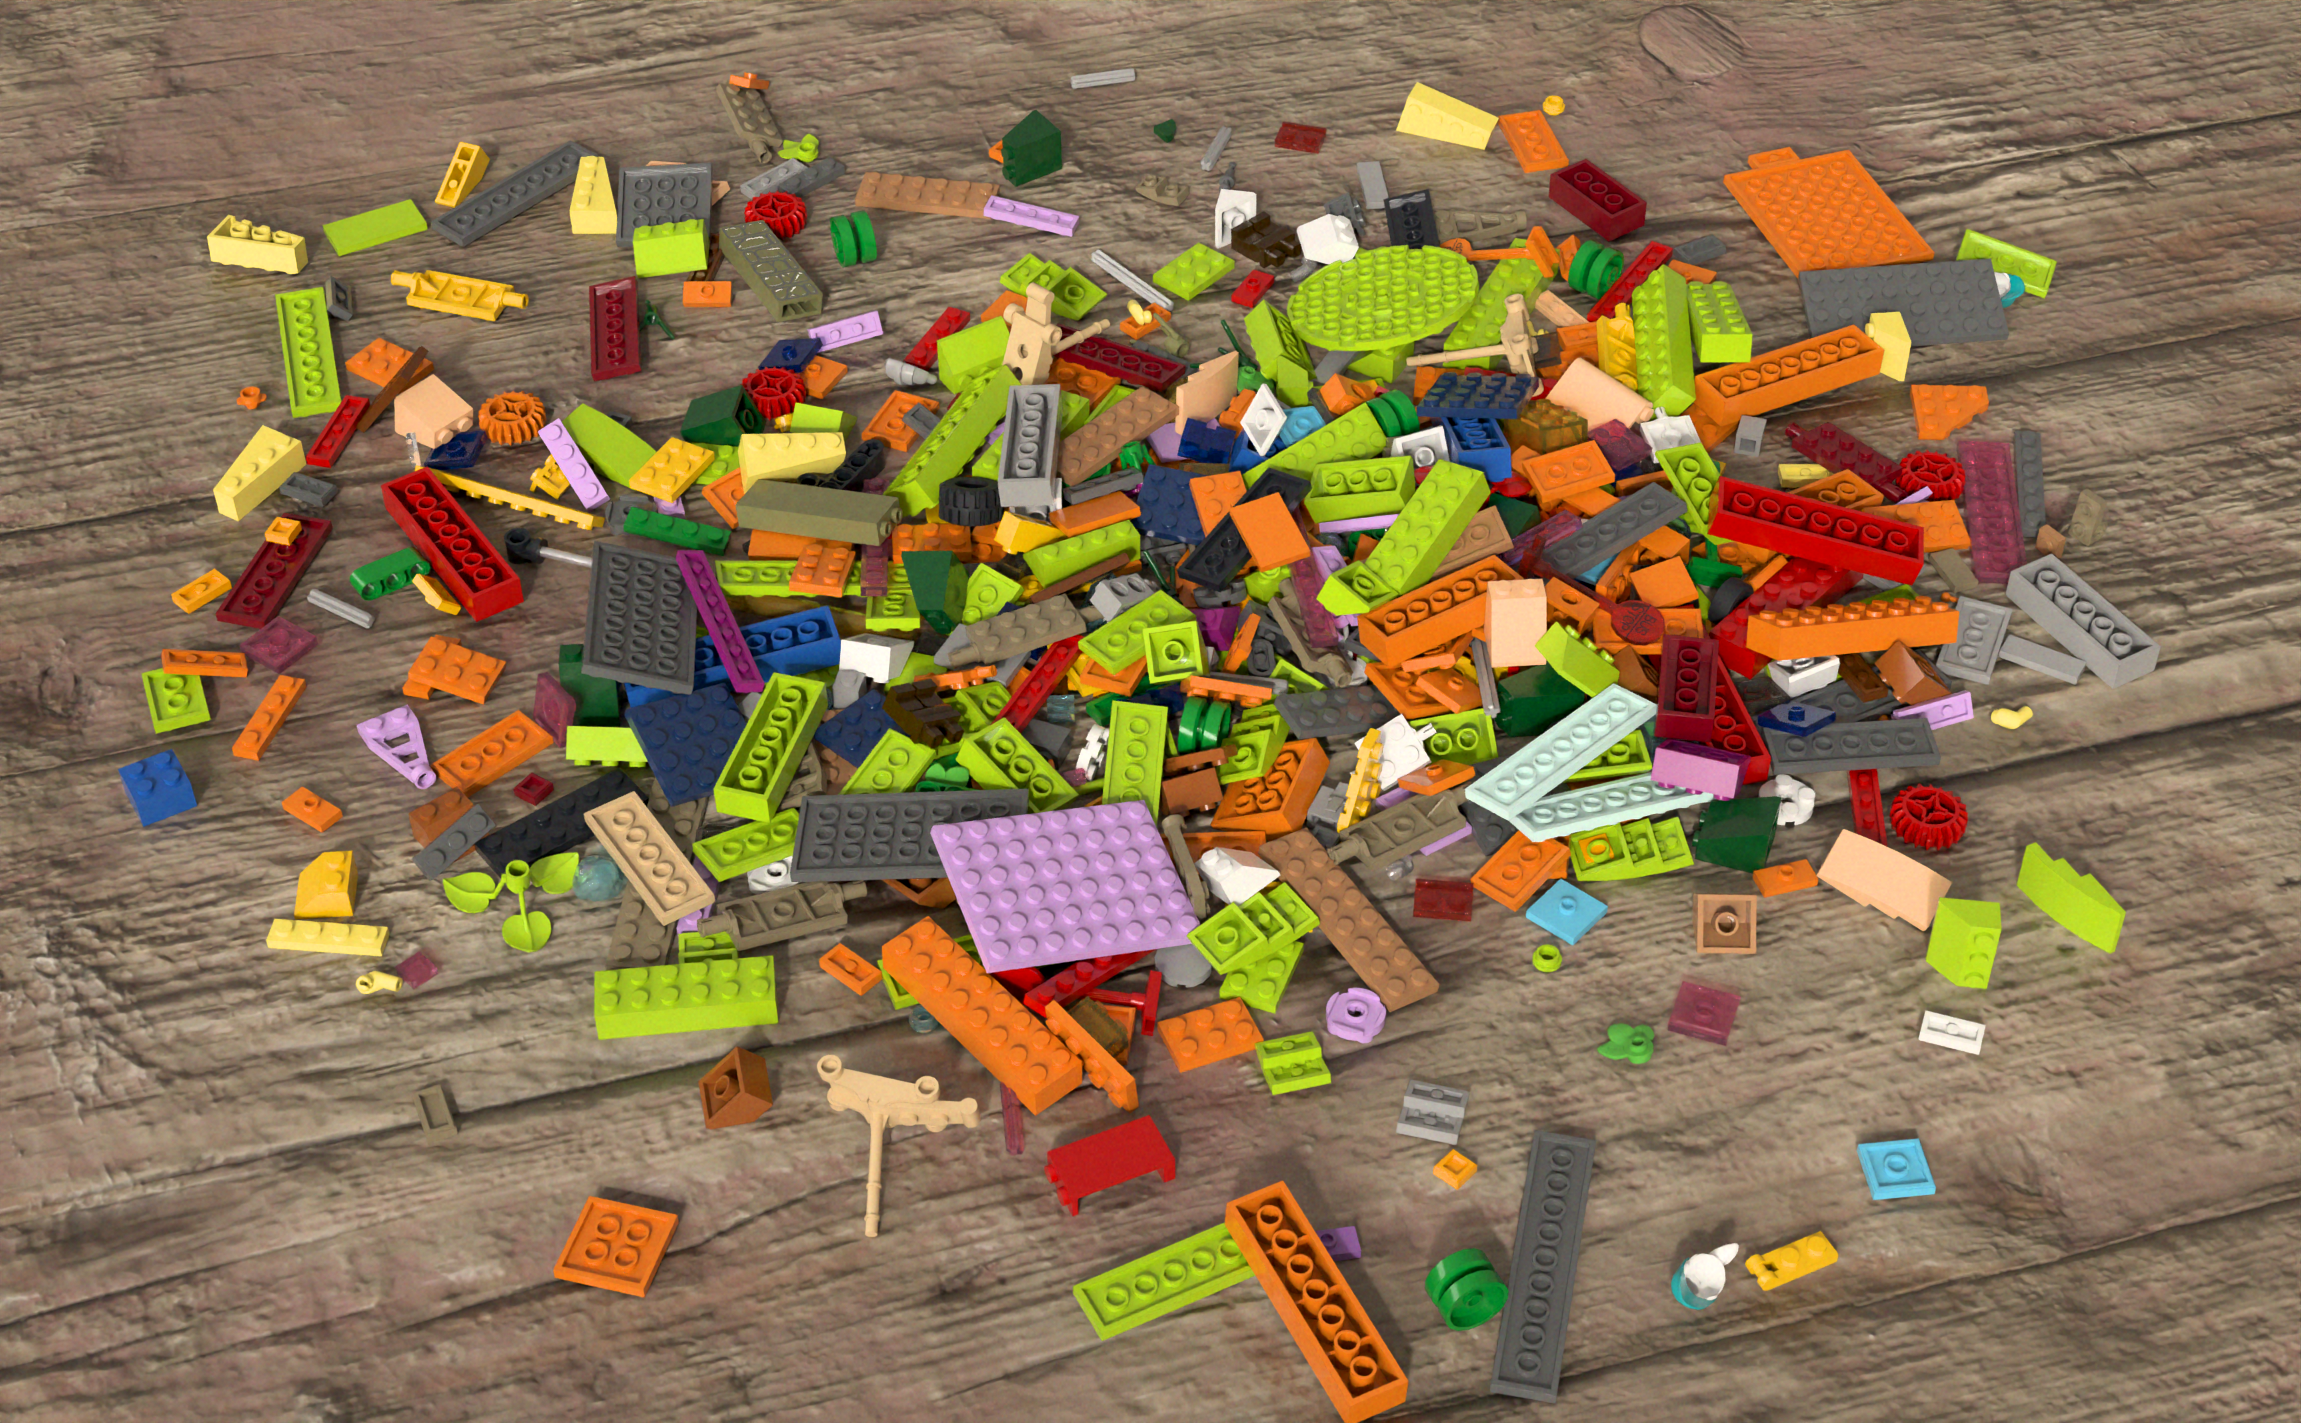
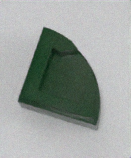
M1170 119L1155 125L1154 133L1166 143L1172 141L1176 133L1175 121Z

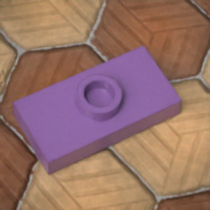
M1355 1226L1315 1231L1333 1261L1361 1258V1248Z

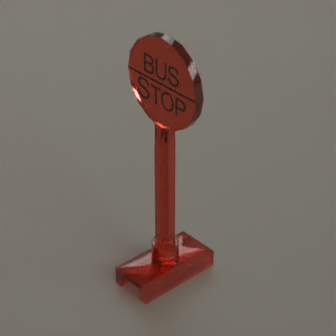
M1538 534L1534 539L1532 548L1527 547L1524 550L1517 572L1524 580L1532 579L1535 574L1549 580L1555 577L1598 602L1600 609L1611 614V627L1616 635L1625 642L1646 646L1655 643L1661 638L1665 629L1664 618L1660 611L1651 604L1638 600H1629L1616 604L1550 567L1551 564L1541 559L1547 539Z

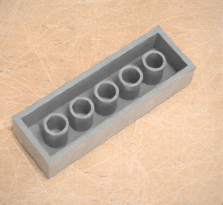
M1060 384L1009 386L998 475L1001 507L1053 505L1063 414Z
M2049 554L2011 571L2006 596L2074 656L2086 661V666L2112 689L2154 671L2161 646L2053 554Z

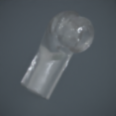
M1303 257L1301 261L1303 265L1290 271L1292 280L1297 282L1309 276L1317 267V261Z
M1411 854L1393 862V865L1387 867L1386 873L1391 880H1397L1399 877L1404 878L1413 871L1414 864Z

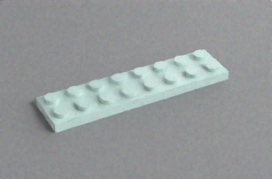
M1613 683L1465 789V796L1467 799L1509 821L1656 715L1657 704Z
M1650 772L1541 797L1509 821L1532 842H1543L1546 839L1558 836H1568L1579 831H1589L1596 827L1615 825L1630 819H1640L1647 815L1662 814L1677 808H1687L1690 805L1711 802L1715 798H1713V794L1703 792L1701 795L1688 793L1684 787H1661L1657 781L1650 780L1652 774Z

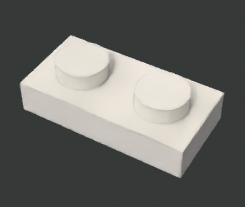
M1925 1010L1918 1040L1979 1055L1986 1025Z

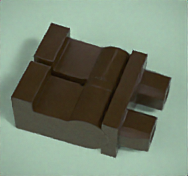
M1264 211L1250 218L1249 222L1245 221L1231 229V249L1254 262H1259V266L1262 268L1270 265L1278 268L1283 265L1286 256L1289 255L1296 258L1301 254V244L1295 241V232L1270 221V215Z
M932 679L912 682V684L906 683L891 686L882 709L907 734L911 735L910 739L914 744L925 742L931 749L942 744L944 738L951 744L960 742L964 733V729L958 724L961 714L954 710L950 704L944 703L935 693L937 685Z

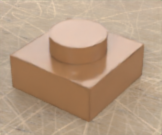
M2046 524L2039 529L2035 548L2046 556L2053 554L2060 559L2062 558L2066 537Z

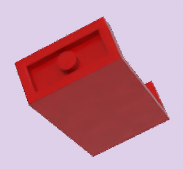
M1150 1115L1047 1152L1048 1165L1044 1166L1049 1183H1055L1057 1187V1196L1061 1205H1067L1072 1216L1078 1215L1079 1198L1157 1170L1164 1183L1175 1179V1158Z

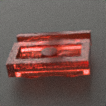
M1283 122L1275 138V147L1319 154L1324 137L1326 138L1327 128Z
M1416 879L1413 917L1471 922L1474 883Z

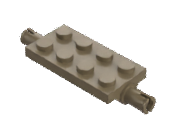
M730 79L724 81L723 84L719 83L716 92L739 138L748 141L751 151L756 154L760 163L761 161L762 163L769 162L772 155L768 148L771 146L780 148L783 140L760 94L753 89L745 90L734 84H729Z
M1290 578L1282 580L1279 583L1278 589L1284 598L1280 599L1273 596L1268 606L1273 613L1274 619L1282 628V633L1289 640L1292 650L1299 657L1302 667L1311 673L1319 672L1334 680L1337 687H1346L1350 684L1351 676L1354 672L1334 639L1324 631L1312 609L1308 607L1307 598L1302 591L1298 590L1294 580L1291 579L1290 581Z
M1066 594L1054 596L1050 599L966 626V635L971 642L970 646L948 652V659L953 669L972 662H984L986 666L1086 632L1085 624L1104 619V616L1094 605L1078 610L1073 606Z
M1468 781L1453 790L1446 789L1432 796L1419 793L1340 831V841L1342 843L1328 848V857L1334 860L1335 865H1338L1356 856L1374 872L1465 828L1466 818L1459 812L1458 806L1469 801L1465 796V789L1471 785V782Z
M863 880L840 885L837 882L829 884L828 881L806 882L717 904L718 915L698 919L697 928L702 938L725 931L729 934L736 949L742 951L847 924L848 915L843 908V902L866 897L867 888Z

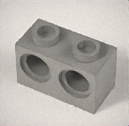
M1135 573L1101 581L1096 586V592L1090 601L1104 618L1110 622L1154 594V592Z

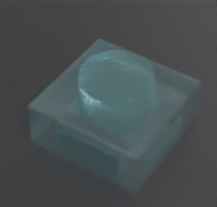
M1074 695L1049 696L1047 699V721L1075 722Z

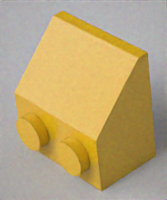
M352 850L323 852L300 873L294 911L295 920L353 916L358 871Z

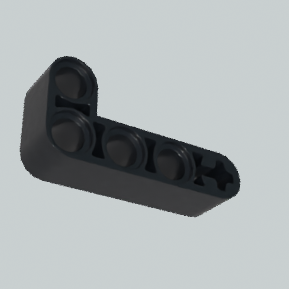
M876 439L867 440L827 478L812 473H805L797 478V484L861 492L885 468L884 444Z

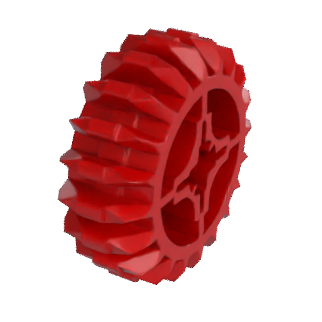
M769 191L768 194L760 193L759 197H753L752 201L747 202V207H745V223L763 220L776 237L781 240L784 237L792 238V234H799V231L803 230L804 225L807 224L805 203L802 202L800 197H796L795 194L789 195L787 191L784 193L779 191L775 193Z
M765 366L764 370L756 369L755 373H748V377L742 379L741 385H743L762 416L768 418L769 421L772 418L794 413L795 403L803 404L805 402L806 389L804 381L801 379L800 374L794 373V370L787 371L785 367L778 369L776 366L768 369Z
M1927 449L1924 453L1916 451L1915 454L1908 453L1907 457L1902 458L1899 463L1903 469L1901 476L1895 480L1896 486L1907 491L1908 497L1928 486L1933 493L1925 501L1959 499L1965 488L1966 475L1965 470L1962 469V464L1957 463L1954 457L1948 458L1947 453L1942 455L1938 454L1937 451L1935 453L1929 452Z
M1919 783L1916 788L1908 786L1907 790H1900L1892 802L1889 814L1892 825L1891 829L1896 830L1897 837H1904L1905 843L1912 842L1915 848L1924 846L1926 850L1934 847L1939 851L1942 846L1950 848L1952 843L1957 844L1960 838L1963 837L1968 822L1966 805L1961 802V797H1953V791L1945 792L1942 786L1934 788L1931 783L1928 787H1923Z

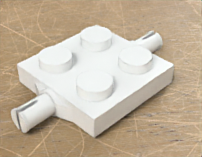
M1657 407L1655 409L1656 420L1640 423V432L1653 463H1659L1655 456V452L1658 450L1701 442L1689 415L1668 417L1664 407Z
M1403 714L1376 729L1381 731L1380 743L1384 744L1383 752L1379 759V763L1383 767L1378 779V783L1381 784L1383 791L1397 784L1398 778L1431 763L1423 743L1425 739L1437 733L1431 723L1416 732L1415 729L1410 727ZM1365 737L1355 742L1358 750Z

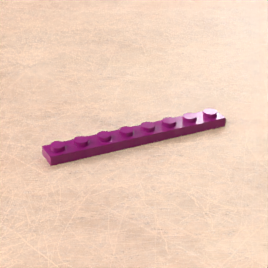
M678 550L676 555L678 566L735 691L743 693L762 692L765 683L703 550Z

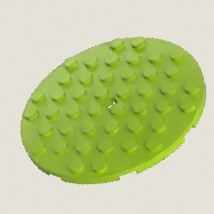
M1408 245L1368 250L1355 254V259L1344 263L1340 260L1335 261L1306 278L1298 286L1299 291L1295 295L1290 296L1287 305V315L1294 333L1311 345L1326 348L1328 351H1387L1392 347L1407 344L1432 334L1441 333L1444 328L1459 321L1460 317L1474 304L1478 296L1479 280L1477 270L1474 265L1467 263L1466 257L1440 247L1424 245L1422 249H1409Z

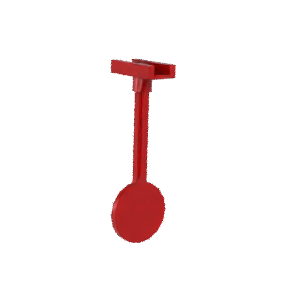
M1034 967L989 973L1022 1005H1024L1026 993L1046 982L1041 972ZM1150 970L1144 993L1132 991V994L1094 988L1078 999L1136 1008V1010L1141 1011V1035L1153 1036L1162 972Z

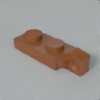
M1232 744L1163 759L1162 766L1164 776L1181 775L1185 767H1188V771L1205 768L1204 763L1210 761L1212 766L1229 763L1228 757L1238 755L1236 745Z

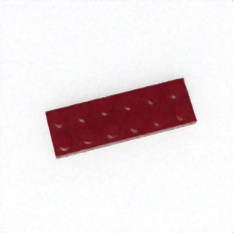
M636 276L589 286L591 375L594 382L642 371L638 282Z
M1060 323L1056 324L1057 327L1062 329L1060 341L1073 335L1076 331H1081ZM1096 335L1053 355L1067 363H1076L1088 370H1097L1106 373L1109 377H1118L1127 380L1130 384L1148 387L1151 391L1162 392L1183 376L1186 367L1184 364Z
M283 513L281 518L300 521L302 530L290 546L264 541L215 613L217 621L266 630L332 531V522L330 520Z

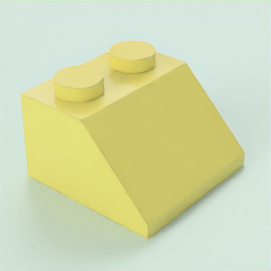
M1871 313L1870 321L1865 326V334L1885 350L1880 372L1898 381H1904L1911 339L1901 313Z

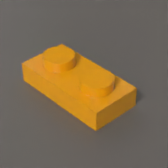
M213 569L172 593L171 596L176 605L190 614L232 589V585L228 578L216 569Z

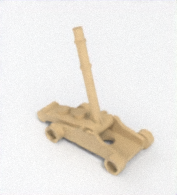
M1032 282L1026 289V295L1028 296L1026 313L1021 306L1011 303L1005 309L1003 316L1005 321L1012 324L1002 365L1006 364L1014 376L1018 367L1022 370L1023 377L1021 380H1018L1021 385H1043L1049 378L1053 355L1077 343H1082L1085 339L1095 334H1100L1103 330L1110 327L1109 320L1103 319L1099 322H1094L1093 325L1081 331H1076L1073 335L1060 341L1062 329L1054 324H1050L1051 303L1054 300V293Z
M1513 294L1504 300L1508 315L1506 316L1505 323L1500 327L1503 344L1450 352L1444 351L1427 355L1419 354L1418 356L1407 357L1408 367L1506 354L1513 373L1530 374L1531 377H1536L1533 354L1539 350L1536 338L1531 337L1526 322L1529 321L1530 316L1523 295ZM1540 378L1539 387L1532 397L1537 396L1544 391L1542 380Z
M826 1055L819 1060L817 1069L821 1079L829 1082L831 1085L827 1092L830 1107L836 1111H844L848 1108L857 1111L865 1117L871 1126L868 1183L866 1184V1189L868 1190L867 1208L864 1220L866 1221L865 1235L875 1237L878 1235V1222L880 1221L879 1199L880 1190L882 1189L880 1181L885 1127L893 1128L896 1125L913 1126L915 1124H925V1127L931 1132H940L948 1124H964L968 1128H974L981 1121L978 1104L973 1098H965L961 1102L939 1101L940 1087L938 1081L931 1076L921 1077L914 1084L845 1069L837 1056Z

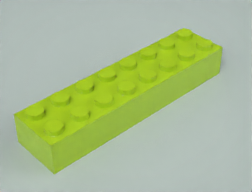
M1515 238L1508 249L1526 248L1525 243L1527 240ZM1555 248L1557 254L1560 256V249ZM1527 258L1501 259L1479 291L1474 304L1462 316L1445 341L1444 351L1450 352L1503 344L1500 327L1505 323L1506 316L1508 315L1504 300L1513 294L1523 295L1530 316L1535 308L1536 300H1539L1540 294L1548 289L1557 275L1559 263H1554L1551 267L1554 273L1553 277L1544 278L1534 260H1527ZM1504 354L1449 361V363L1443 362V367L1465 370V367L1494 371Z
M1663 264L1658 270H1654L1641 286H1637L1632 293L1638 394L1653 403L1652 409L1654 411L1657 407H1664L1668 417H1678L1696 400L1686 279ZM1653 413L1649 422L1657 419L1655 413Z
M1006 364L973 379L883 493L884 496L898 497L899 506L903 513L902 518L908 515L916 516L926 507L928 509L935 507L939 503L940 483L956 478L963 472L964 469L962 467L964 464L973 459L975 456L974 451L986 442V435L994 431L997 427L996 422L1006 415L1009 386L1021 385Z

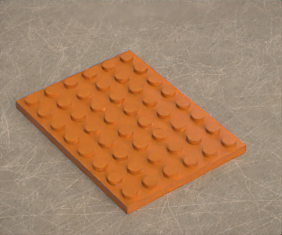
M1850 150L1724 175L1723 183L1797 278L1799 272L1918 264L1932 261L1935 252Z

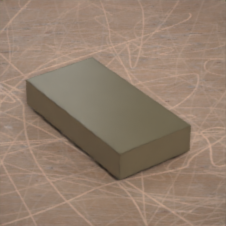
M1954 548L1930 553L1929 562L1953 593L1977 588L1978 579Z
M441 1084L411 1093L428 1144L458 1135Z

